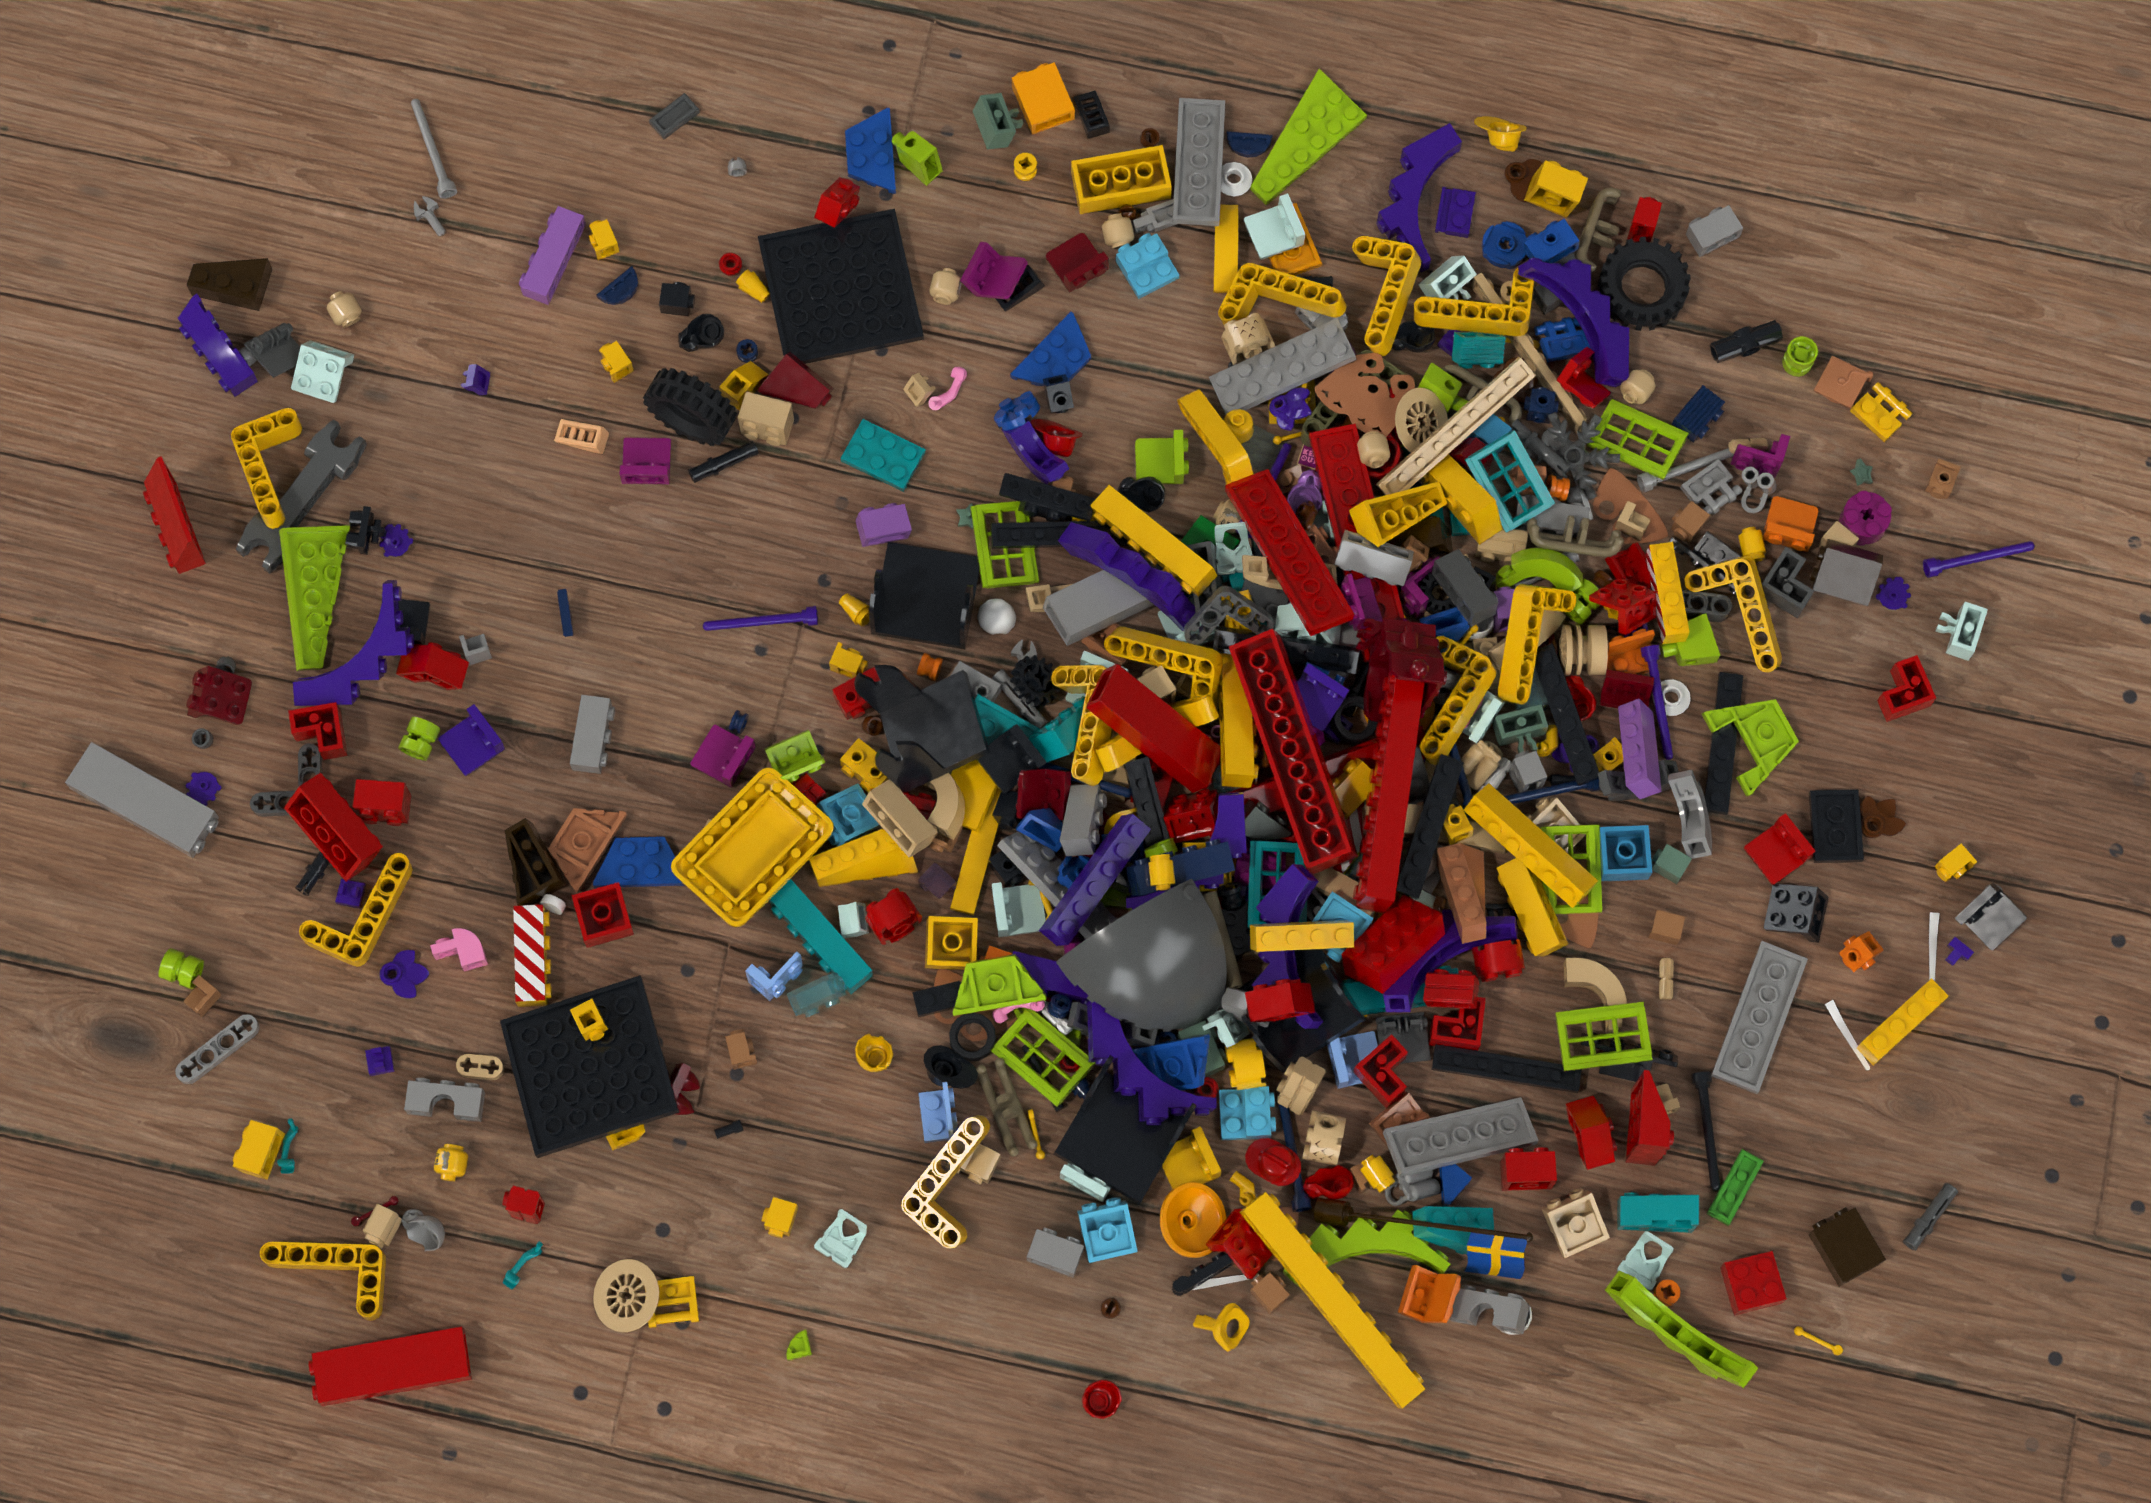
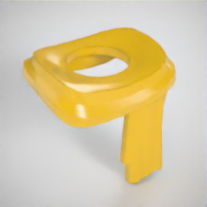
M1228 1303L1224 1306L1217 1319L1207 1315H1196L1193 1326L1212 1331L1218 1344L1225 1351L1229 1352L1238 1346L1249 1327L1250 1320L1237 1304ZM1236 1319L1239 1323V1329L1230 1338L1226 1331L1227 1325L1230 1320Z

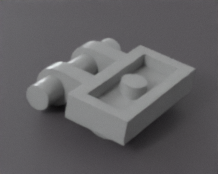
M1719 459L1680 487L1690 501H1693L1695 504H1699L1702 501L1706 506L1703 510L1710 515H1715L1720 511V507L1726 503H1732L1736 500V496L1742 493L1739 485L1733 488L1728 486L1727 483L1733 479V476ZM1719 489L1722 495L1713 500L1710 495Z

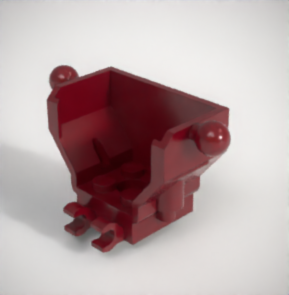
M1371 618L1365 619L1363 626L1370 627L1372 631L1359 630L1356 634V638L1365 640V642L1359 641L1356 649L1366 650L1370 646L1369 669L1364 692V714L1370 721L1381 723L1382 714H1379V706L1381 700L1385 698L1382 684L1384 677H1388L1389 674L1390 676L1394 675L1400 680L1425 683L1420 719L1423 718L1426 709L1431 707L1432 700L1435 696H1438L1440 688L1446 684L1447 671H1444V659L1438 649L1439 640L1436 637V625L1410 622L1404 618L1395 620L1384 618L1382 622Z

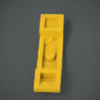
M1220 204L1219 226H1214L1213 293H1227L1238 272V205Z

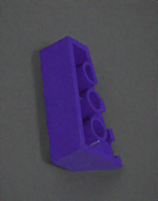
M195 294L178 317L181 324L179 330L186 340L191 338L195 343L192 345V348L199 357L204 356L207 362L205 365L211 374L217 373L221 378L218 383L226 393L230 391L236 397L257 383L258 380L239 351L232 347L233 344L224 330L219 329L220 327L209 310L206 311L198 294Z

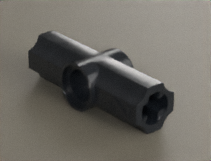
M1776 320L1754 328L1751 326L1743 327L1729 337L1712 342L1710 344L1711 355L1717 363L1739 355L1741 357L1750 356L1764 346L1781 341L1783 339L1782 329Z

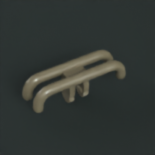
M1604 188L1596 196L1579 240V249L1576 250L1574 255L1575 259L1581 260L1584 264L1591 265V276L1592 272L1596 270V265L1586 257L1590 242L1610 249L1614 248L1615 245L1613 239L1594 230L1612 236H1617L1619 233L1617 226L1599 220L1603 204L1615 205L1617 198L1621 196V191L1617 188Z
M1453 364L1441 368L1451 376H1457L1472 385L1465 398L1467 401H1470L1479 390H1482L1489 384L1460 366ZM1511 397L1505 405L1509 406L1512 410L1509 417V422L1512 424L1516 419L1521 420L1522 408L1519 402Z
M1568 515L1563 536L1539 532L1540 528L1535 518H1531L1527 522V531L1531 541L1537 547L1598 557H1611L1621 550L1624 542L1618 530L1612 531L1607 541L1586 539L1589 519L1584 517L1580 522L1577 537H1572L1575 523L1574 516Z
M997 1058L995 1066L1005 1094L996 1097L984 1065H979L976 1070L1006 1149L1010 1156L1015 1157L1019 1154V1149L1016 1147L1006 1121L1016 1118L1029 1149H1035L1037 1141L1032 1134L1008 1074L1005 1061L1002 1058Z

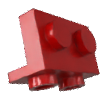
M1638 542L1633 543L1628 549L1605 559L1615 579H1625L1627 582L1643 585L1647 589L1652 590L1646 555Z

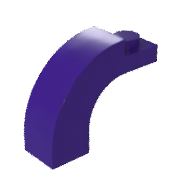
M1025 419L1026 423L1012 430L1004 431L1001 429L1019 458L1044 484L1059 480L1069 470L1067 463L1052 454L1043 444L1029 420Z

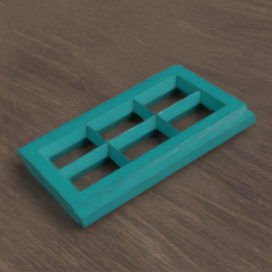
M1515 430L1508 432L1464 459L1476 481L1496 500L1501 525L1506 533L1555 504ZM1508 445L1516 461L1504 467L1496 451ZM1492 454L1501 470L1489 477L1480 460ZM1519 465L1528 482L1516 488L1508 471ZM1504 475L1512 492L1501 498L1492 481ZM1531 486L1540 503L1528 509L1519 493ZM1516 496L1524 512L1512 518L1504 502Z
M1250 841L1247 928H1250V924H1267L1261 920V913L1256 909L1257 905L1266 896L1262 895L1263 875L1276 876L1277 883L1281 876H1283L1286 871H1281L1282 852L1295 853V864L1305 867L1297 843ZM1263 851L1277 852L1276 871L1263 870ZM1307 901L1300 914L1299 922H1307Z

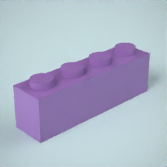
M560 206L557 207L555 213L552 212L547 222L548 228L539 237L537 252L532 253L528 263L530 267L527 273L522 274L519 281L523 296L549 305L586 226L584 215Z
M1640 699L1618 706L1626 787L1639 799L1662 792L1653 712Z

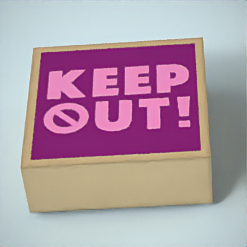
M1303 444L1296 465L1301 464L1309 470L1315 471L1316 464L1312 448Z

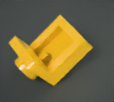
M644 1124L606 1136L612 1150L638 1141L645 1133Z

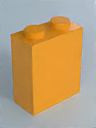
M1055 62L1041 64L1034 70L1028 72L1021 71L1012 77L1013 92L1032 135L1075 120L1074 106Z

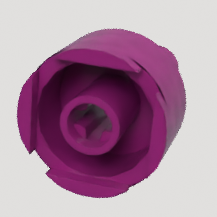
M1860 491L1847 501L1840 514L1839 522L1859 538L1856 545L1865 546V544H1873L1878 542L1891 522L1892 508L1880 495L1868 491Z

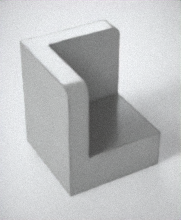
M484 634L466 640L464 635L459 636L469 666L492 658Z

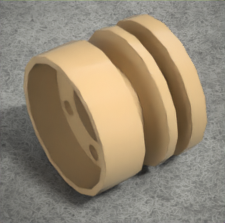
M1563 625L1559 639V661L1564 675L1571 674L1572 664L1575 675H1580L1583 664H1586L1588 675L1606 674L1608 640L1605 625H1588L1586 636H1582L1580 625H1575L1573 636L1571 626Z

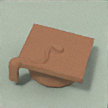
M1832 356L1814 388V392L1826 397L1831 402L1851 409L1865 382L1872 380L1873 372H1865Z

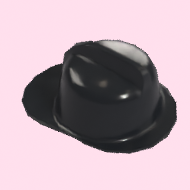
M942 1045L932 1046L924 1054L923 1061L927 1069L928 1078L937 1086L943 1087L942 1082H947L948 1086L953 1088H969L978 1079V1072L975 1066L948 1047Z

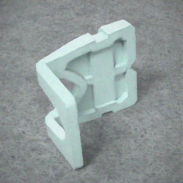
M1245 522L1216 525L1215 541L1218 575L1233 574L1236 571L1238 573L1243 572L1242 556H1253ZM1229 529H1236L1241 538L1239 546L1234 551L1223 544L1224 533Z
M839 1209L837 1218L824 1232V1236L818 1239L814 1248L826 1257L832 1256V1261L841 1267L848 1268L853 1260V1255H856L867 1234V1225L843 1209ZM849 1219L858 1226L859 1233L844 1237L842 1231L843 1221Z
M1645 1231L1625 1257L1626 1260L1621 1262L1617 1271H1622L1635 1277L1648 1291H1652L1657 1282L1655 1281L1656 1278L1660 1276L1664 1264L1674 1248L1652 1233ZM1649 1241L1658 1243L1662 1247L1661 1256L1647 1260L1644 1253V1244Z

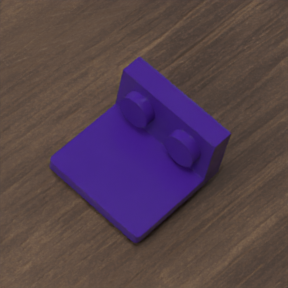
M1308 663L1297 683L1312 726L1320 731H1324L1348 695L1349 689Z
M475 704L466 709L469 717L438 738L464 776L469 775L505 750L501 739Z

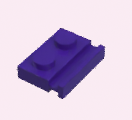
M1442 187L1435 233L1443 232L1446 235L1468 238L1476 192L1455 188L1452 190Z

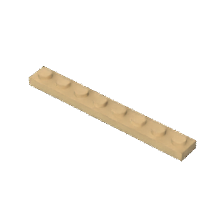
M1482 272L1473 278L1471 287L1482 302L1507 305L1506 301L1494 291V285L1491 280L1485 278ZM1527 333L1523 336L1506 335L1520 357L1524 358L1525 363L1537 376L1540 385L1552 392H1556L1555 400L1559 401L1558 410L1564 419L1567 420L1575 434H1577V431L1581 432L1582 422L1587 420L1585 413L1573 403L1571 393L1565 391L1561 384L1556 381L1558 378L1557 373L1549 369L1546 358L1541 352H1537L1530 335Z
M1518 357L1376 485L1385 495L1410 489L1536 375L1523 359Z

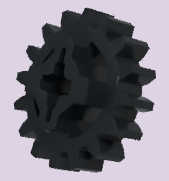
M1033 655L1031 658L1025 656L1022 660H1019L1011 671L1014 677L1010 679L1011 683L1016 684L1013 691L1020 692L1018 698L1022 699L1025 697L1026 704L1028 705L1033 701L1035 707H1038L1040 704L1046 706L1049 702H1052L1057 697L1056 694L1061 691L1051 681L1053 673L1051 668L1053 664H1045L1044 657L1038 661L1036 655Z

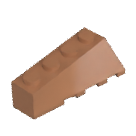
M1461 843L1437 848L1436 865L1462 944L1486 939L1484 852Z

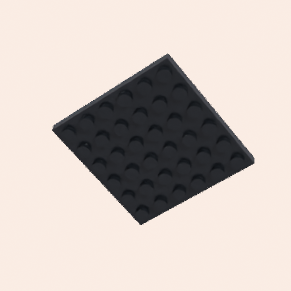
M895 208L845 218L835 228L826 223H820L758 236L783 356L791 352L804 364L924 340Z
M641 975L500 1020L534 1154L537 1158L680 1112ZM590 999H593L608 1028V1030L604 1031V1036L596 1041H591L590 1039L586 1041L570 1011V1009Z

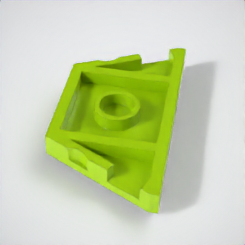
M1016 954L968 962L965 966L963 979L958 991L953 1016L1043 1001L1047 999V996Z

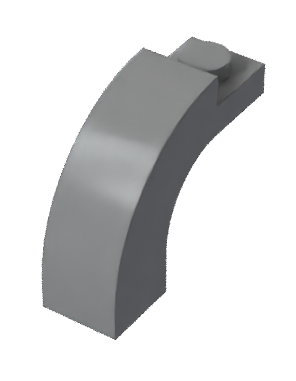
M1692 769L1668 774V782L1680 813L1682 826L1681 842L1686 855L1692 859L1712 855L1711 826L1700 782L1696 781Z

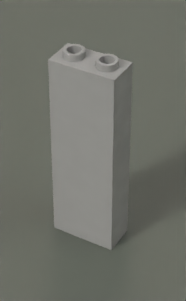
M1140 552V555L1144 558L1145 554ZM1146 560V562H1147L1152 568H1155V569H1158V570H1162V569H1163V568L1160 567L1158 564H1157L1156 566H1153V565H1151V564ZM1102 570L1047 596L1043 609L1065 644L1069 646L1154 604L1117 577Z
M93 742L90 743L65 782L74 792L191 858H194L196 853L199 854L203 850L206 843L204 840L209 833L215 831L219 823V816L214 810Z

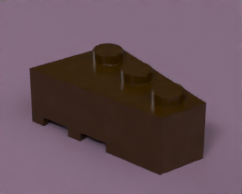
M268 258L197 263L192 266L187 287L192 296L198 294L200 298L260 311L272 273V266Z
M1436 516L1425 517L1422 521H1419L1386 542L1400 547L1412 535L1429 548L1428 559L1433 554L1446 553L1447 555L1453 552L1450 529L1440 517Z
M524 818L504 830L518 906L533 905L542 900L545 894H552L566 886L563 877L531 821Z

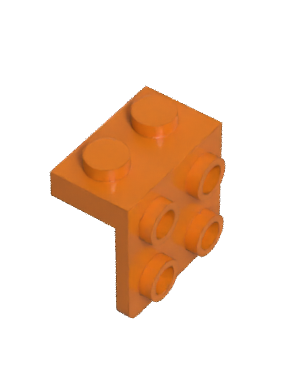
M1779 496L1773 497L1763 532V540L1775 545L1790 547L1797 551L1808 552L1815 536L1813 531L1818 508Z
M1412 1265L1398 1313L1421 1323H1447L1453 1314L1455 1297L1460 1291L1461 1276L1457 1274H1437L1418 1265Z

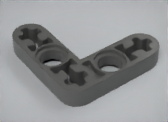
M1222 586L1209 597L1186 623L1184 636L1190 644H1201L1227 615L1257 635L1274 629V621L1270 613L1233 588ZM1229 595L1230 601L1226 599L1221 601V596L1227 597ZM1243 606L1251 609L1250 613L1245 616L1239 615L1237 611ZM1207 611H1214L1217 614L1216 618L1212 620L1205 619L1203 615ZM1258 621L1262 623L1267 621V626L1261 625L1259 627ZM1199 629V635L1196 633L1191 635V630L1195 632Z
M308 743L299 749L298 787L304 783L306 774L314 773L317 775L320 772L322 773V756L319 753L318 747L314 744ZM310 750L316 755L312 756L313 767H309L308 759L304 756L308 755ZM295 791L256 793L250 799V807L256 815L261 817L289 815L285 809L280 808L279 804L283 798H291ZM272 798H275V810H273L272 805H264L263 810L256 806V804H260L261 799H264L265 803L270 804L273 803Z

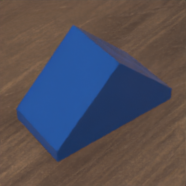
M1457 607L1420 619V623L1436 625V637L1445 636L1456 642L1459 641L1470 627Z
M1051 808L1029 811L1016 827V830L1055 852L1062 847L1060 836L1063 823Z
M1457 1164L1439 1168L1442 1207H1449L1472 1180V1177Z

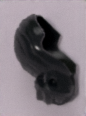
M712 314L699 315L688 324L687 328L678 334L679 347L687 352H693L699 348L709 349L717 346L723 340L725 332L721 321Z
M1414 320L1403 322L1398 328L1392 349L1400 351L1406 348L1416 353L1429 350L1435 342L1434 328L1419 326Z
M1148 476L1138 480L1127 477L1122 480L1118 487L1120 494L1139 509L1148 513L1158 510L1165 500V488L1161 481L1155 477Z

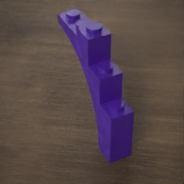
M1450 123L1402 149L1400 163L1406 172L1393 178L1390 181L1388 190L1390 198L1396 203L1379 211L1376 222L1379 231L1382 234L1385 233L1388 239L1396 236L1398 242L1408 243L1414 247L1421 258L1419 269L1421 273L1429 269L1431 258L1423 244L1419 230L1418 204L1423 189L1432 174L1447 159L1460 151L1462 141Z
M1530 258L1527 262L1518 266V275L1531 279L1549 289L1573 313L1584 331L1590 349L1594 351L1592 357L1595 366L1596 383L1616 388L1623 381L1627 380L1629 377V328L1620 326L1617 322H1610V296L1602 295L1599 291H1591V265L1584 264L1581 260L1577 259L1569 260L1564 265H1561L1559 263L1550 264L1542 262L1539 258Z
M1071 522L1058 539V542L1070 555L1098 566L1132 587L1158 607L1184 632L1186 623L1196 613L1195 606L1181 591L1183 587L1171 573L1152 568L1140 553L1121 548L1107 532Z
M387 580L383 583L382 605L378 621L370 638L359 653L335 670L317 676L297 678L293 682L294 706H315L337 702L338 705H351L360 696L359 683H356V680H380L384 673L387 672V661L383 659V656L407 655L411 652V648H414V635L410 634V627L400 628V625L403 624V612L399 610L398 601H401L402 591L401 587L397 586V580Z
M1244 792L1219 793L1218 816L1214 832L1210 840L1220 838V842H1228L1232 858H1241L1242 853H1247ZM1224 873L1197 880L1194 883L1199 891L1200 885H1204L1205 889L1219 888V884H1224ZM1168 890L1156 891L1142 896L1129 895L1126 897V908H1132L1133 910Z
M1292 864L1257 905L1256 909L1261 913V919L1267 924L1299 922L1304 905L1319 881L1303 865ZM1295 950L1263 951L1258 953V956L1269 965L1254 981L1252 986L1261 984L1273 985L1275 981L1283 979H1299ZM1316 1011L1315 1013L1297 1016L1295 1019L1305 1029H1317L1323 1023V1020Z
M1443 910L1445 935L1383 993L1386 1012H1411L1414 998L1426 979V973H1432L1454 956L1484 944L1505 940L1515 941L1518 934L1516 917L1486 916V939L1462 944L1452 911Z
M1095 1001L1087 1003L1089 1062H1096V1066H1103L1109 1055L1114 1057L1112 1061L1114 1092H1121L1123 1096H1133L1138 1092L1139 1121H1146V1125H1161V1122L1168 1118V1112L1172 1116L1185 1115V1112L1189 1110L1192 1103L1197 1105L1193 1111L1196 1116L1210 1115V1112L1217 1108L1216 1098L1197 1096L1180 1091L1161 1081L1134 1054L1124 1036L1119 1019L1104 1012L1106 1008Z

